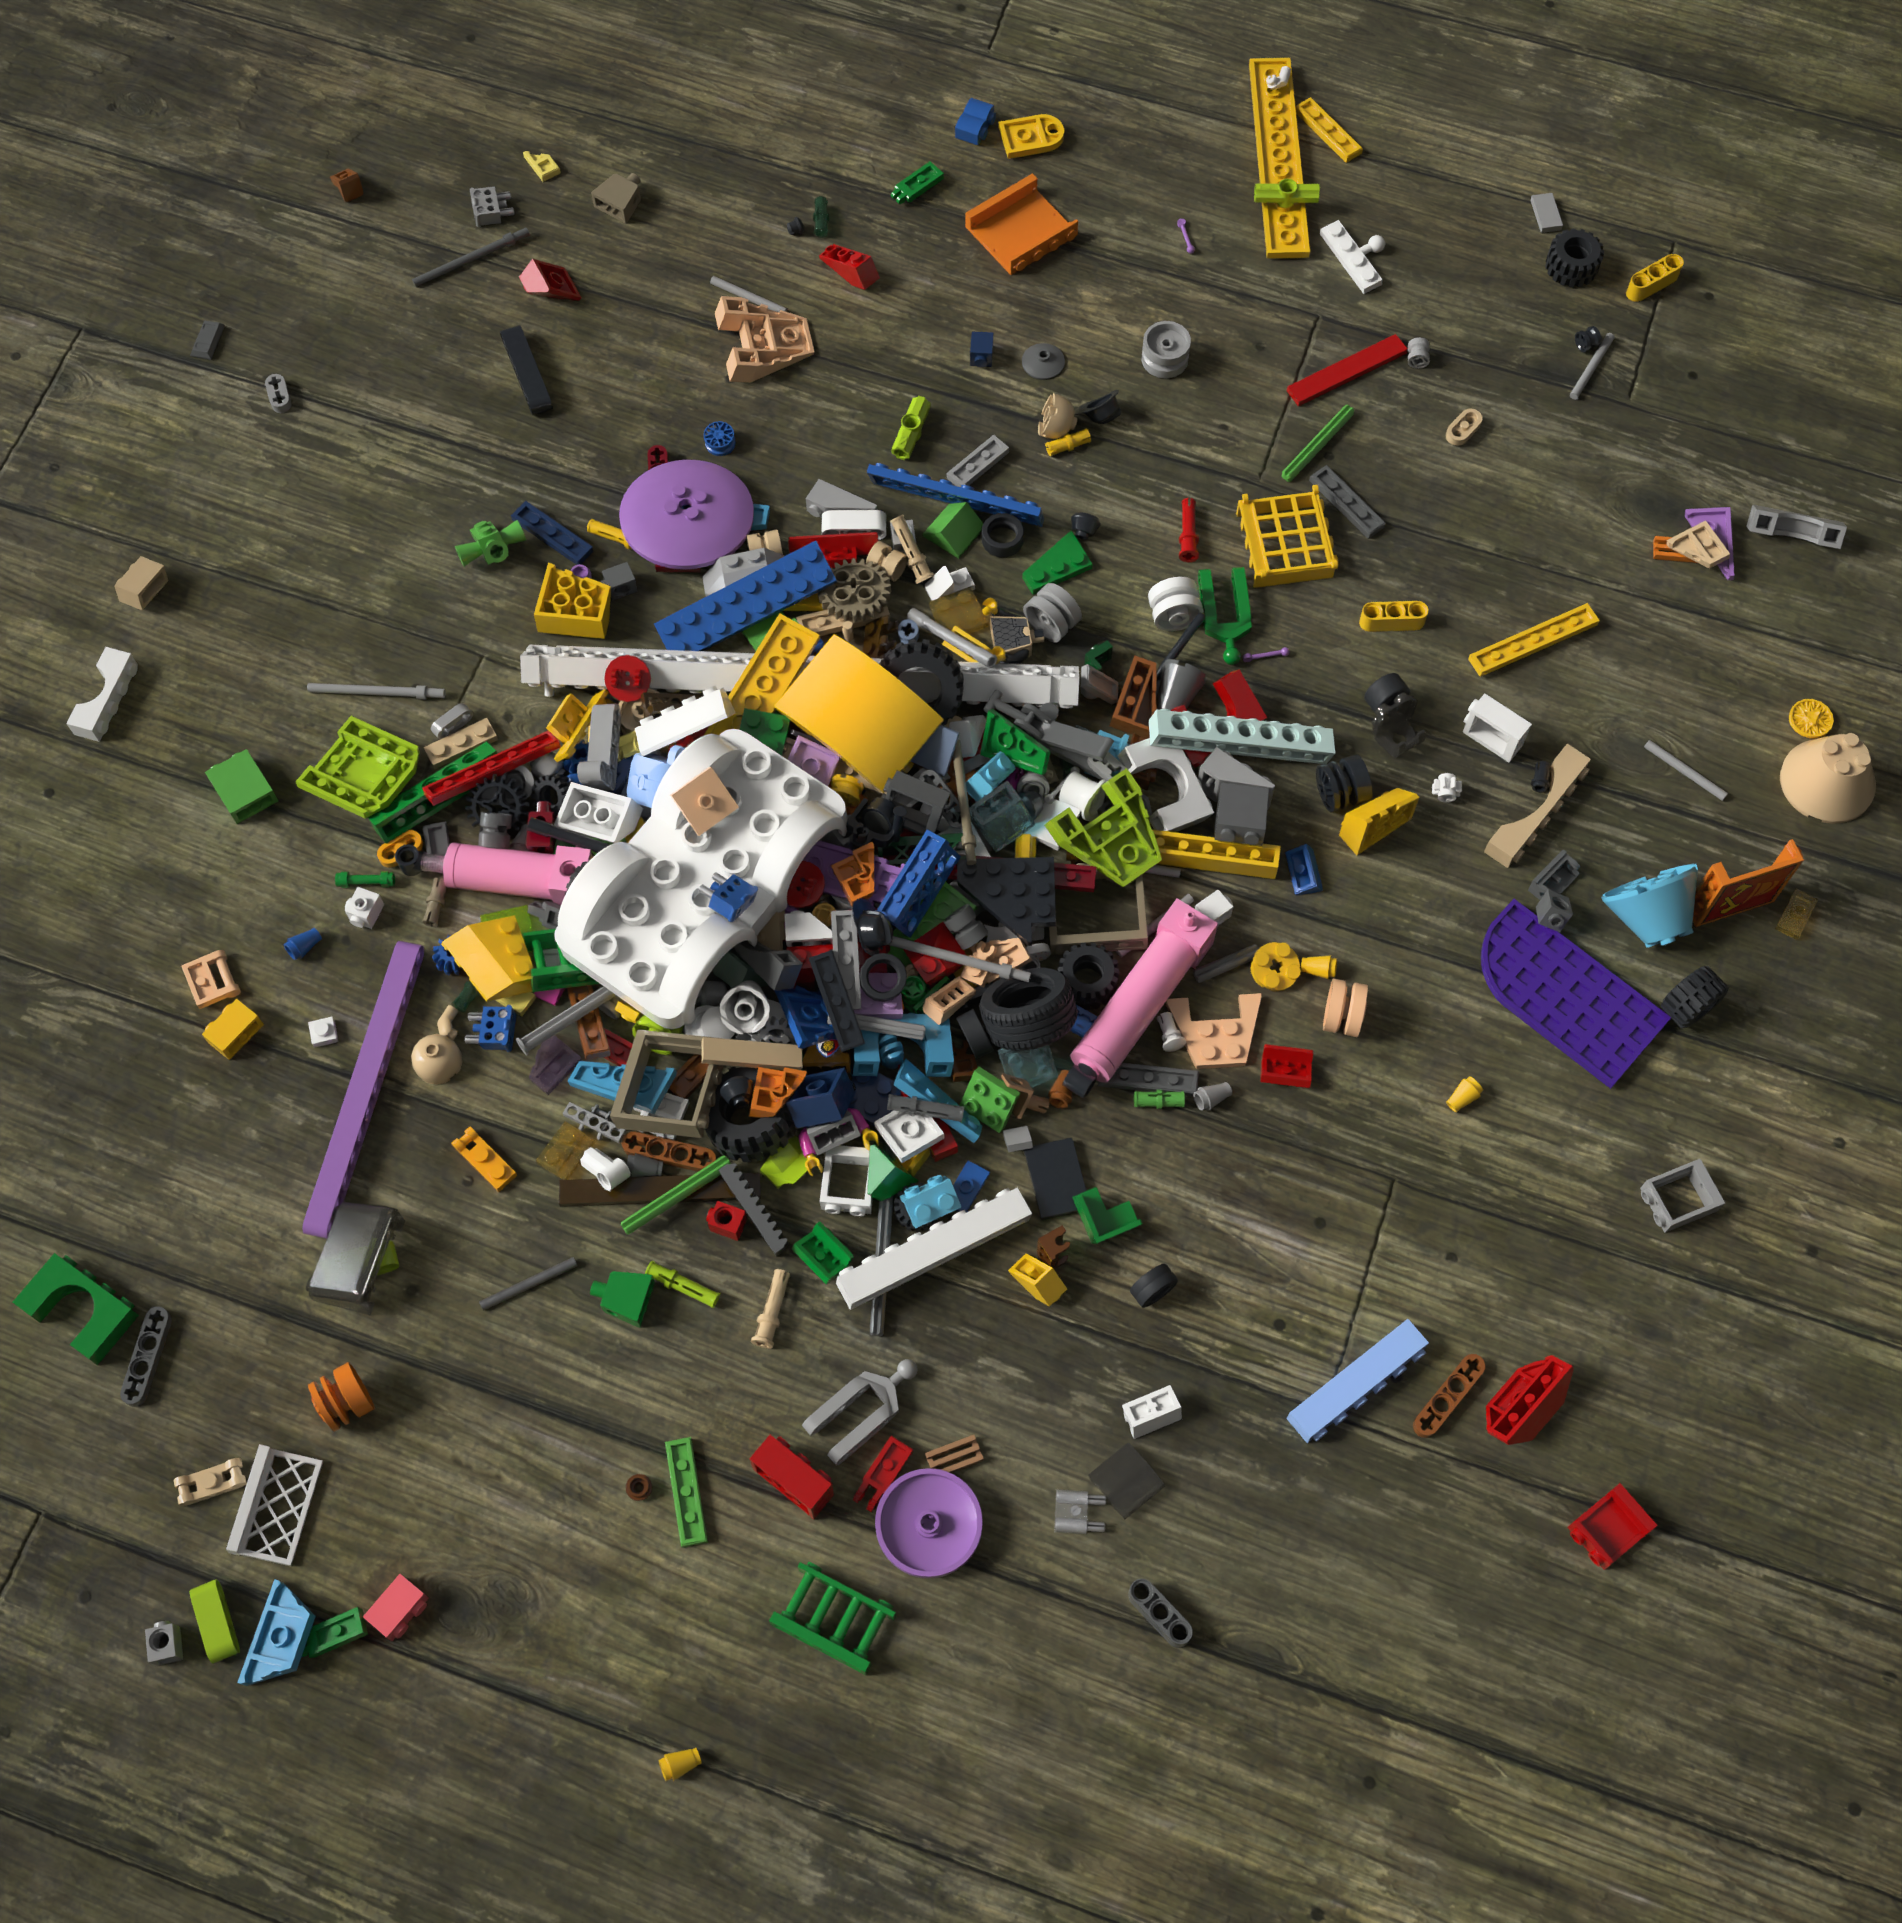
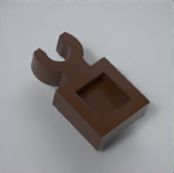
M966 1040L962 1041V1049H957L952 1041L954 1065L951 1074L953 1082L970 1081L974 1071L977 1069L974 1054H966L968 1050Z

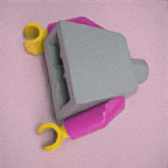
M848 1108L843 1119L839 1122H827L812 1128L804 1127L799 1135V1143L804 1158H807L805 1167L811 1176H813L811 1170L814 1166H818L820 1172H823L819 1159L815 1157L816 1154H822L861 1136L860 1134H863V1142L867 1150L870 1151L869 1141H875L879 1146L877 1133L869 1131L870 1127L859 1110Z

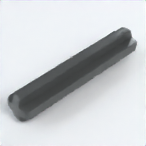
M1254 944L1194 970V978L1200 983L1253 961L1254 954L1259 947Z

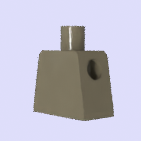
M631 173L627 178L613 174L591 192L594 207L626 224L641 201L638 186L641 182L640 178L634 173Z

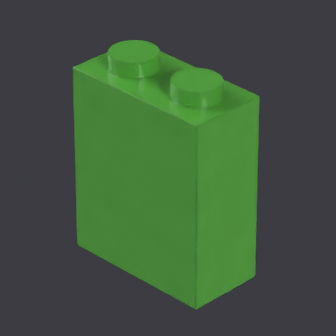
M247 749L235 753L228 760L212 766L211 769L205 772L236 824L278 802L273 790Z

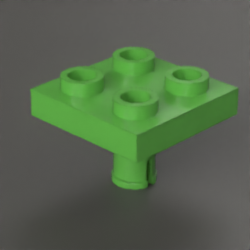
M978 1067L971 1077L959 1106H964V1110L1000 1133L1007 1124L1020 1092L1007 1087L1003 1080Z

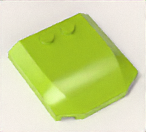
M350 716L338 730V740L315 767L311 765L307 767L296 780L298 788L366 819L387 808L415 775L420 751L417 745Z

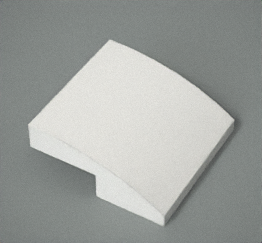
M1054 799L1052 804H1046L1044 801L1043 810L1034 821L1024 820L1016 834L1019 836L1021 834H1030L1036 837V844L1041 842L1058 851L1060 846L1057 845L1044 825L1069 807L1077 819L1081 814V810Z

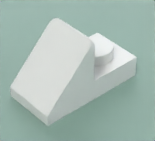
M943 566L925 584V589L933 605L975 590V584L966 567L949 573L946 566Z
M984 715L963 717L962 721L949 723L950 729L960 733L958 739L961 742L962 757H973L976 755L986 725Z

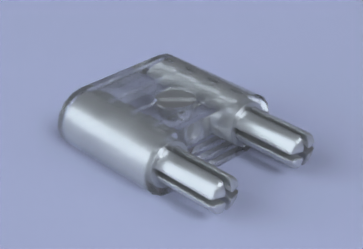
M1056 1489L1054 1532L1086 1534L1087 1531L1104 1532V1522L1087 1521L1088 1504L1105 1505L1106 1496L1088 1495V1491Z

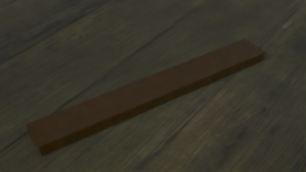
M742 1173L744 1176L743 1180H747L749 1183L748 1189L753 1188L755 1192L753 1197L758 1196L761 1199V1173ZM692 1175L629 1177L611 1191L603 1188L598 1179L559 1180V1206L651 1203ZM720 1175L680 1202L737 1200V1198Z

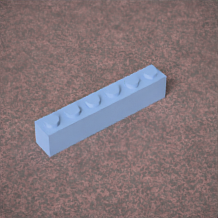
M1407 1319L1292 1410L1287 1420L1306 1443L1313 1438L1317 1442L1328 1433L1326 1428L1334 1423L1337 1426L1348 1417L1346 1412L1352 1407L1355 1410L1360 1408L1368 1400L1366 1396L1372 1391L1375 1394L1380 1392L1387 1385L1385 1381L1389 1377L1397 1378L1407 1369L1404 1365L1412 1360L1415 1363L1426 1354L1424 1349L1429 1342L1411 1321Z

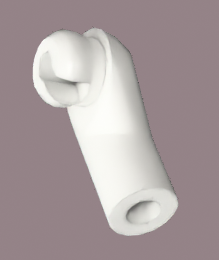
M1284 66L1281 68L1279 77L1274 74L1272 77L1268 76L1266 79L1268 88L1276 90L1286 86L1291 69Z

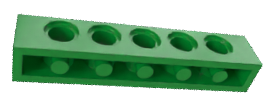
M486 741L398 795L387 808L368 817L376 833L387 844L469 793L470 791L467 790L433 806L424 795L422 788L497 754V751Z

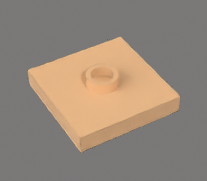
M708 767L670 794L698 836L739 808L712 767Z

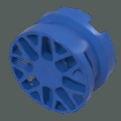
M722 421L713 422L705 428L704 441L708 452L716 456H725L734 450L736 445L734 430L728 423Z

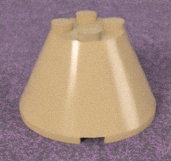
M1853 733L1813 739L1797 745L1784 759L1782 770L1780 771L1781 787L1790 804L1806 817L1810 815L1821 819L1823 823L1836 824L1856 819L1867 810L1875 796L1876 780L1869 751L1864 743L1859 740L1858 736Z

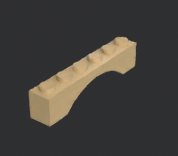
M1566 744L1554 759L1550 768V788L1545 802L1528 817L1514 823L1502 825L1488 842L1484 853L1507 868L1513 861L1517 863L1525 853L1523 848L1526 845L1530 847L1536 840L1538 829L1544 830L1551 820L1549 815L1552 812L1556 814L1564 804L1562 799L1565 795L1570 797L1577 787L1575 785L1578 779L1582 781L1590 771L1587 766L1591 759L1569 744Z

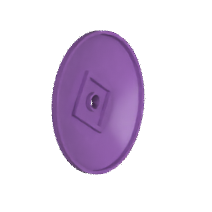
M678 460L656 466L639 476L624 494L620 505L619 518L626 541L644 559L667 568L696 569L712 565L720 557L733 554L747 539L746 535H749L753 525L754 508L747 487L731 471L706 461ZM683 505H690V506H691L690 508H688V509H686V510L680 508V507L683 506Z

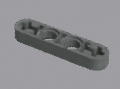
M153 1307L145 1315L121 1388V1399L131 1407L142 1405L148 1397L171 1326L172 1317L162 1307ZM161 1314L164 1320L158 1321L156 1326V1323L153 1321L154 1317L158 1318ZM155 1328H156L157 1331L160 1332V1334H157V1333L153 1332V1331H155ZM149 1338H156L157 1345L150 1351L145 1350V1341ZM143 1362L148 1363L149 1369L147 1373L138 1376L136 1374L137 1366ZM133 1379H136L137 1381L144 1383L141 1384L138 1382V1384H136L135 1382H133ZM136 1389L139 1392V1396H134L132 1399L128 1395Z

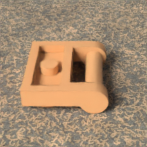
M217 950L181 966L199 1009L225 998L236 997L241 993L227 965V956L224 950ZM212 964H217L225 987L218 989L210 969Z

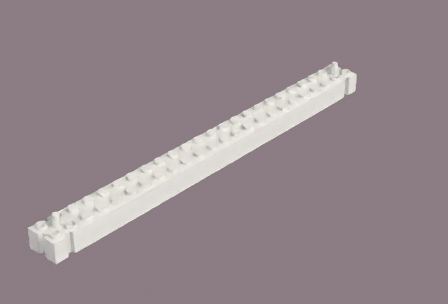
M530 644L520 656L521 683H528L529 686L539 687L544 682L545 696L547 697L554 696V687L561 688L565 687V685H574L575 688L579 689L597 686L598 689L604 690L607 689L604 680L605 671L610 662L619 656L631 655L646 662L651 674L650 688L655 691L657 688L666 689L667 692H679L680 689L689 690L691 693H702L703 690L716 686L717 690L724 687L725 691H732L755 653L581 646L548 647V645ZM809 656L796 679L809 665V663L814 659L815 656ZM871 658L878 664L881 661L880 658ZM959 662L961 666L960 671L964 676L962 701H966L967 704L975 705L980 704V702H988L993 692L999 690L1003 694L1000 700L1005 703H1013L1014 706H1024V704L1029 703L1041 707L1045 703H1053L1057 706L1059 712V707L1072 708L1073 705H1078L1079 666L1051 667V665L998 663L992 668H988L980 662ZM914 667L907 669L898 678L926 703L936 700L941 692L939 678L932 671L925 668Z

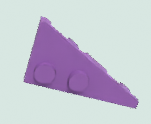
M1730 507L1685 509V518L1691 527L1706 520L1729 551V559L1719 563L1718 567L1727 580H1734Z

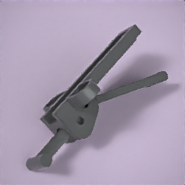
M999 690L993 692L983 709L986 713L990 709H997L1016 719L1013 724L1049 749L1051 754L1103 780L1102 777L1089 767L1087 759L1091 757L1094 758V762H1102L1114 742L1113 739L1055 722L1058 708L1053 703H1045L1040 709L1031 704H1024L1022 710L1019 711L1000 700L1003 695L1002 692Z

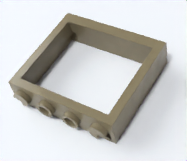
M1078 863V864H1076V865H1086V866H1090V865H1088V864H1086V863ZM1096 870L1095 879L1108 878L1107 876ZM1142 874L1135 879L1139 930L1057 936L1056 925L1055 927H1049L1051 955H1063L1067 950L1071 952L1072 946L1076 945L1079 948L1081 943L1085 942L1086 946L1096 943L1097 948H1100L1102 945L1106 948V952L1147 949L1148 936Z
M637 1030L610 1114V1118L616 1128L702 1138L704 1129H707L709 1125L710 1109L716 1102L715 1092L717 1085H720L722 1082L723 1065L709 1064L692 1121L634 1115L631 1113L651 1049L702 1055L701 1041L705 1036Z

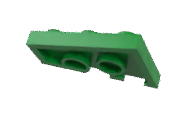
M1070 531L1022 573V579L1032 595H1034L1047 583L1059 584L1092 569V562L1073 532Z
M994 709L988 710L980 755L992 759L1001 751L1016 767L1040 775L1046 774L1050 750Z

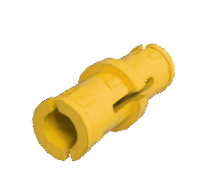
M1088 429L1070 435L1067 433L1062 438L1047 442L1045 446L1049 447L1046 448L1048 455L1053 456L1066 450L1072 451L1074 447L1090 443L1091 438L1088 437L1091 436Z

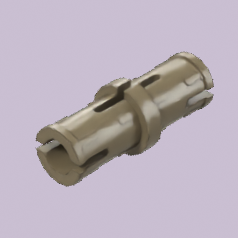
M439 878L433 879L430 896L426 898L427 908L422 923L431 927L432 923L433 927L438 926L441 909L445 907L444 897L447 887L443 878H440V882H438Z

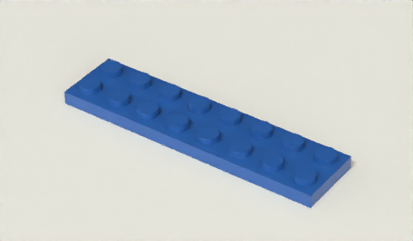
M876 463V466L871 464L868 466L867 474L875 485L949 504L967 502L973 510L993 515L1008 513L1017 517L1021 522L1042 527L1044 522L1042 509L1037 503L1031 501L1021 503L1011 496L1001 498L995 496L996 494L991 491L983 490L982 493L977 492L968 485L957 487L948 480L940 479V482L931 480L930 476L924 474L914 476L904 469L890 470L887 465Z
M814 541L654 623L667 650L704 651L837 583V580L817 541Z

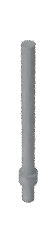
M308 683L307 685L308 692L408 696L424 700L427 697L445 698L446 695L445 689L428 688L417 685L416 688Z
M895 936L892 937V943L888 944L999 974V977L1008 980L1010 977L1029 982L1031 975L1030 972L1012 968V965L1006 963L1000 965Z

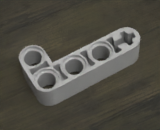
M601 704L592 707L588 760L579 762L577 768L578 779L584 786L603 791H613L615 789L621 726V710L618 704Z

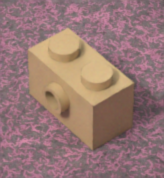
M140 556L115 584L119 601L143 610L168 582L165 567L162 564Z

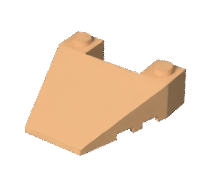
M721 296L715 311L718 330L739 331L743 347H733L726 363L730 382L751 383L814 355L807 318L782 310L775 312L769 310L767 305L761 304L757 306L748 303L749 300L742 297Z

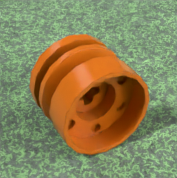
M350 1362L333 1370L335 1383L332 1384L325 1376L320 1377L323 1390L315 1381L308 1384L312 1397L311 1400L317 1413L333 1432L341 1428L337 1419L338 1416L345 1425L350 1423L347 1412L350 1409L358 1418L375 1409L364 1383Z

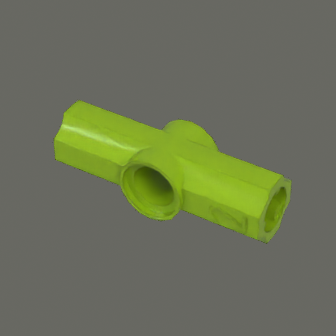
M1283 179L1279 184H1255L1254 202L1277 203L1283 208H1289L1294 203H1318L1320 188L1319 184H1297L1292 179Z
M918 396L913 398L906 415L902 417L901 428L891 449L892 454L898 459L905 460L910 458L916 441L921 437V429L931 408V402L925 397Z

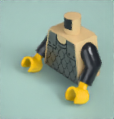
M987 598L983 602V605L986 606L982 609L983 614L988 616L992 613V617H990V630L993 649L990 653L997 657L996 664H1020L1032 655V643L1044 642L1043 629L1030 630L1026 617H1020L1000 608L993 598Z

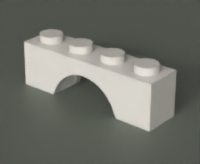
M105 647L96 665L105 678V686L102 692L90 702L76 704L66 723L74 735L100 742L103 734L107 732L108 724L112 716L116 714L122 696L127 693L128 684L131 678L136 675L138 666L131 653Z

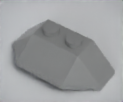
M760 548L720 557L703 576L706 597L781 559L784 555L766 548Z

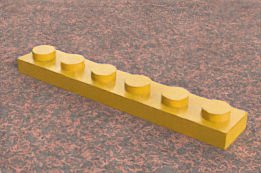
M1586 603L1472 653L1468 660L1481 677L1595 627L1600 620L1589 604Z

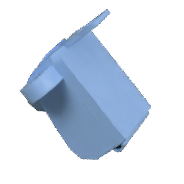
M673 746L669 751L668 758L653 753L642 756L641 753H636L631 762L627 797L632 798L639 805L652 808L653 799L661 780L685 747Z

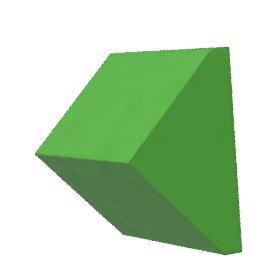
M967 502L951 503L923 533V537L959 559L982 532L983 522Z

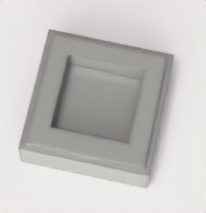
M1028 1126L1003 1130L1008 1152L1033 1148Z

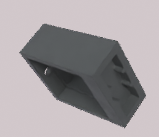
M897 770L893 779L888 778L883 789L887 794H883L882 798L890 800L896 806L906 808L907 814L904 816V828L919 835H924L926 830L933 833L936 832L950 792ZM896 792L932 806L930 816L894 801Z

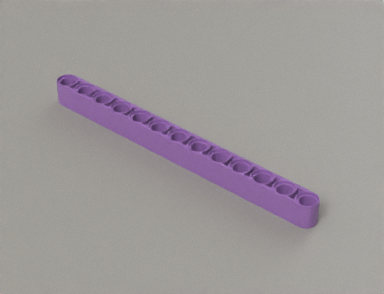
M398 941L395 945L303 1222V1234L330 1239L333 1235L424 957L423 945Z

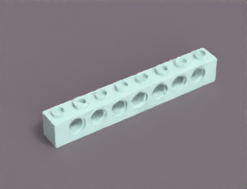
M1156 709L1149 720L1150 746L1213 752L1217 747L1233 755L1327 764L1335 754L1333 729L1322 726L1312 727L1303 726L1299 723L1285 724L1279 721L1267 722L1254 718L1240 719L1234 716L1222 717L1213 714H1195L1190 711H1170L1169 709Z

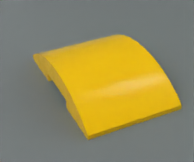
M835 634L774 705L775 709L807 734L812 735L882 793L885 792L883 789L888 778L893 779L897 770L903 771L944 721L936 711L889 671Z

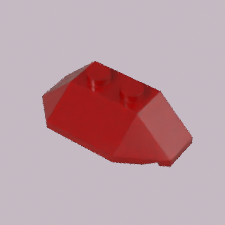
M1550 1355L1545 1357V1360L1535 1361L1518 1368L1486 1405V1427L1488 1434L1507 1445L1532 1441L1564 1404L1574 1370L1573 1366Z

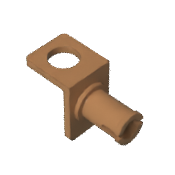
M1002 1073L1001 1078L1006 1086L1020 1092L1012 1110L1017 1119L1022 1118L1026 1108L1042 1114L1046 1113L1047 1110L1043 1107H1049L1048 1098L1033 1095L1034 1090L1027 1080Z

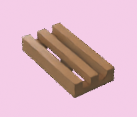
M975 1435L925 1453L930 1469H936L937 1466L975 1452V1457L941 1469L949 1473L984 1461ZM972 1444V1447L966 1448L964 1450L953 1453L946 1457L940 1458L935 1461H933L932 1459L934 1457L940 1456L942 1454L953 1451L960 1447Z

